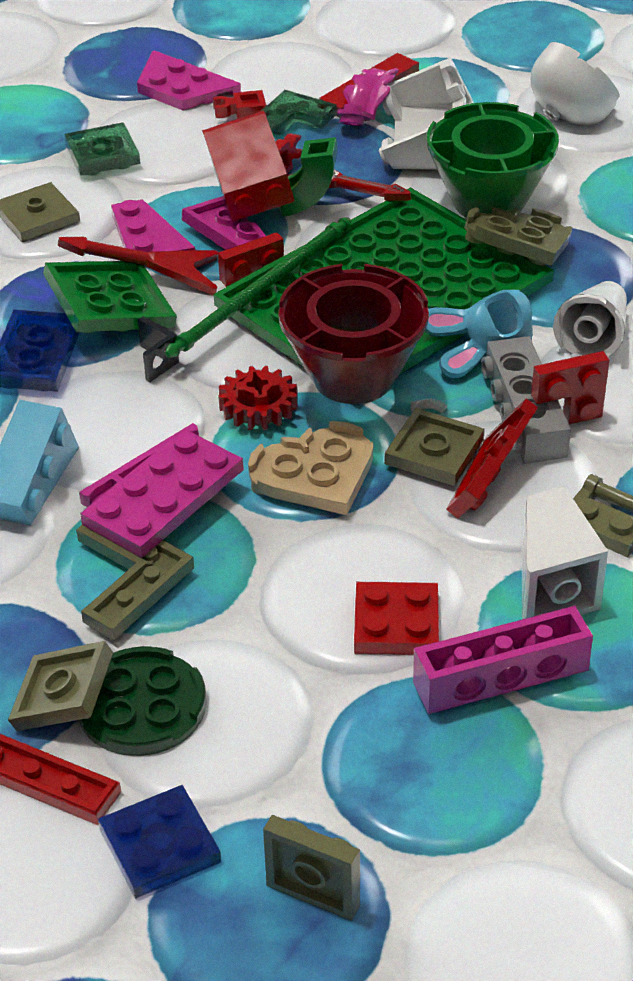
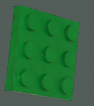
M125 261L45 262L43 275L76 332L93 333L95 331L112 330L125 332L127 330L139 329L138 319L142 316L163 327L175 328L177 315L144 265Z

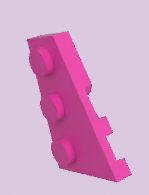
M223 196L182 209L183 222L225 250L266 236L259 226L254 222H250L247 217L232 222Z
M143 199L125 200L122 203L111 205L112 216L124 248L144 252L196 250L185 237Z

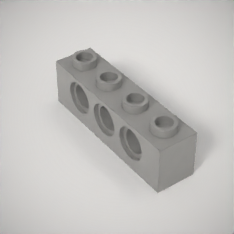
M530 336L487 342V357H482L481 360L483 376L485 379L489 378L491 382L493 401H499L502 421L526 398L538 407L513 446L514 450H519L524 464L568 458L571 428L558 400L536 404L531 396L533 368L542 363Z

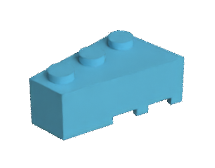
M19 399L0 444V519L31 526L77 452L79 445L62 408Z

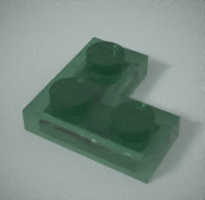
M284 90L261 111L264 110L272 134L281 135L295 121L307 124L312 128L322 129L337 115V104Z

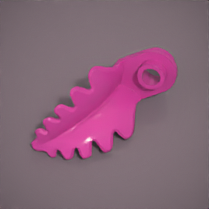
M372 68L370 70H362L363 75L355 74L352 77L355 85L346 86L343 92L348 104H344V109L337 110V115L340 116L339 123L350 126H363L364 121L375 120L377 108L390 93V86L387 85L395 78L399 72L398 69L394 68L385 71Z

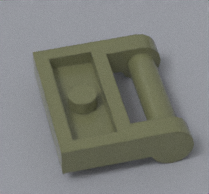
M590 474L573 500L604 546L628 558L633 551V516L594 499L598 497L633 513V495L603 483L602 478Z

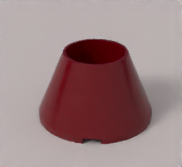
M337 264L311 271L290 284L279 301L278 317L280 327L315 387L328 399L344 404H363L384 396L393 386L425 332L429 321L428 299L423 290L413 280L392 269L371 264H364V270H342V264Z

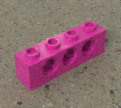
M576 606L416 647L414 648L413 684L428 714L589 671L593 635Z

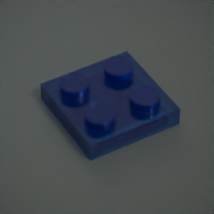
M183 784L98 818L100 832L135 899L221 863V851Z

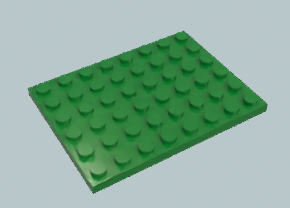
M410 187L407 189L411 192L410 201H384L351 219L349 229L343 231V235L340 238L331 241L230 317L302 365L280 327L278 317L279 301L290 284L299 277L316 269L342 264V270H364V264L382 266L397 271L413 280L425 293L428 299V309L439 307L463 310L472 307L483 298L502 290H519L528 297L553 281L554 270L546 265L533 264L527 257L518 254L508 255L501 253L497 250V247L486 243L475 244L465 239L467 232L464 228L465 218ZM299 248L213 294L214 306L220 308L280 262L299 250ZM424 332L400 374L456 341L466 333L435 337Z

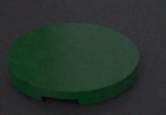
M152 646L119 650L114 652L111 657L91 717L78 721L87 737L108 751L130 756L150 755L166 751L187 739L201 723L206 710L205 683L197 667H192L183 659L174 656L172 650Z

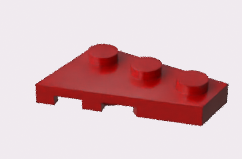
M527 398L485 437L446 508L456 518L459 519L469 508L476 511L487 498L488 492L485 489L500 473L501 464L538 408Z

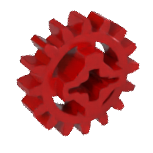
M249 366L247 373L236 370V378L226 376L224 378L225 385H219V410L224 412L225 420L234 418V426L236 427L247 423L248 430H252L255 425L261 426L263 430H267L268 424L271 422L280 426L282 425V417L291 419L292 410H297L298 408L297 384H292L291 375L282 377L281 369L272 373L269 372L268 366H264L261 371L260 369L256 370L253 366Z

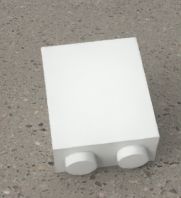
M565 486L527 496L522 548V619L576 606L580 615L601 610L608 550Z

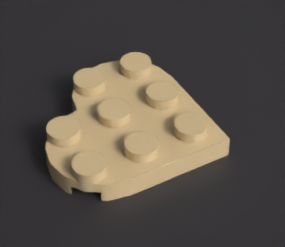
M331 421L329 422V428L318 429L315 432H312V429L309 428L300 438L281 437V443L272 444L266 448L263 447V444H260L251 453L248 462L251 489L258 495H267L275 499L347 515L372 465L373 442H370L363 435L361 427L348 422Z

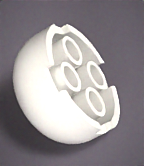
M552 42L535 61L530 77L533 94L544 108V113L554 121L560 118L568 123L580 126L594 125L603 121L616 106V101L620 97L616 86L598 66L594 69L586 61L578 58L580 56L578 51L564 44Z

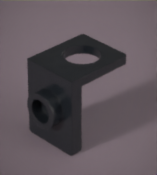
M142 316L138 319L140 346L146 349L143 353L145 380L152 382L179 363V355L173 358H168L165 355L167 346L170 343H175L177 334ZM155 357L162 358V363L158 367L153 368Z

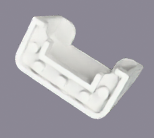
M451 57L387 85L390 86V93L382 101L387 115H392L395 119L394 141L388 137L382 141V147L379 148L381 159L385 165L390 164L393 169L437 170L427 147V131L433 121L437 123L442 120L444 112L450 109L473 103L471 95Z

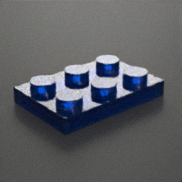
M13 309L0 340V387L58 392L80 332H76L66 313Z

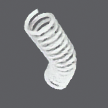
M427 398V400L412 401L410 408L412 412L415 408L426 410L427 407V409L433 408L442 413L447 408V405L441 401L438 402V400L435 403V399H433L432 403V398L429 403Z

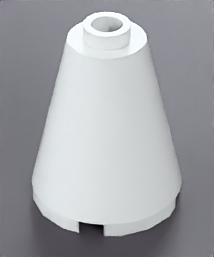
M605 281L567 299L554 316L553 331L561 348L564 346L572 353L571 357L604 351L609 358L621 346L625 334L627 297L624 289L615 282Z

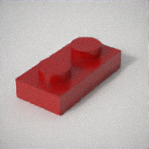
M276 232L218 252L219 280L227 287L283 257L284 239Z

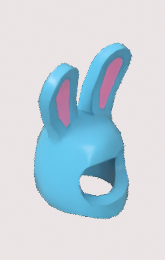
M502 290L493 293L465 310L439 307L428 309L429 321L425 333L435 337L466 333L470 338V341L442 355L439 366L441 371L448 377H463L481 362L482 357L487 356V342L527 336H530L532 340L531 304L526 295L519 290ZM514 307H515L516 310H517L518 320H517V317H516V314H515V311H514Z

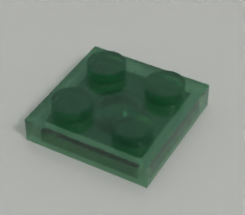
M124 122L64 134L66 146L80 176L96 175L103 171L126 169L132 165L141 164L140 153Z

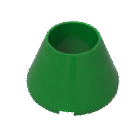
M480 102L455 107L444 112V118L439 122L433 121L427 131V147L455 209L466 218L469 210L477 207L480 210L479 213L491 214L493 208L506 211L518 208L520 214L555 157L559 144L558 132L546 117L537 112H534V116L520 112L518 105L500 102Z

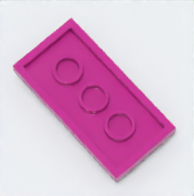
M182 429L81 512L82 525L143 558L244 470L243 458L186 429Z

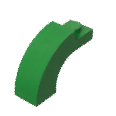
M336 137L304 141L300 158L302 167L294 174L288 176L295 202L280 206L283 217L307 210L316 204L328 190L337 158Z

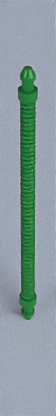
M342 217L338 220V223L332 222L326 226L323 232L208 315V317L187 332H182L175 338V343H170L165 351L166 357H177L181 351L186 352L191 349L194 343L215 329V327L250 303V301L258 297L331 241L340 238L343 235V231L349 229L351 219Z

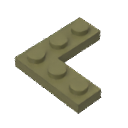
M83 525L76 529L79 542L129 569L81 611L83 623L113 641L194 569L193 556L164 540L143 558H140Z

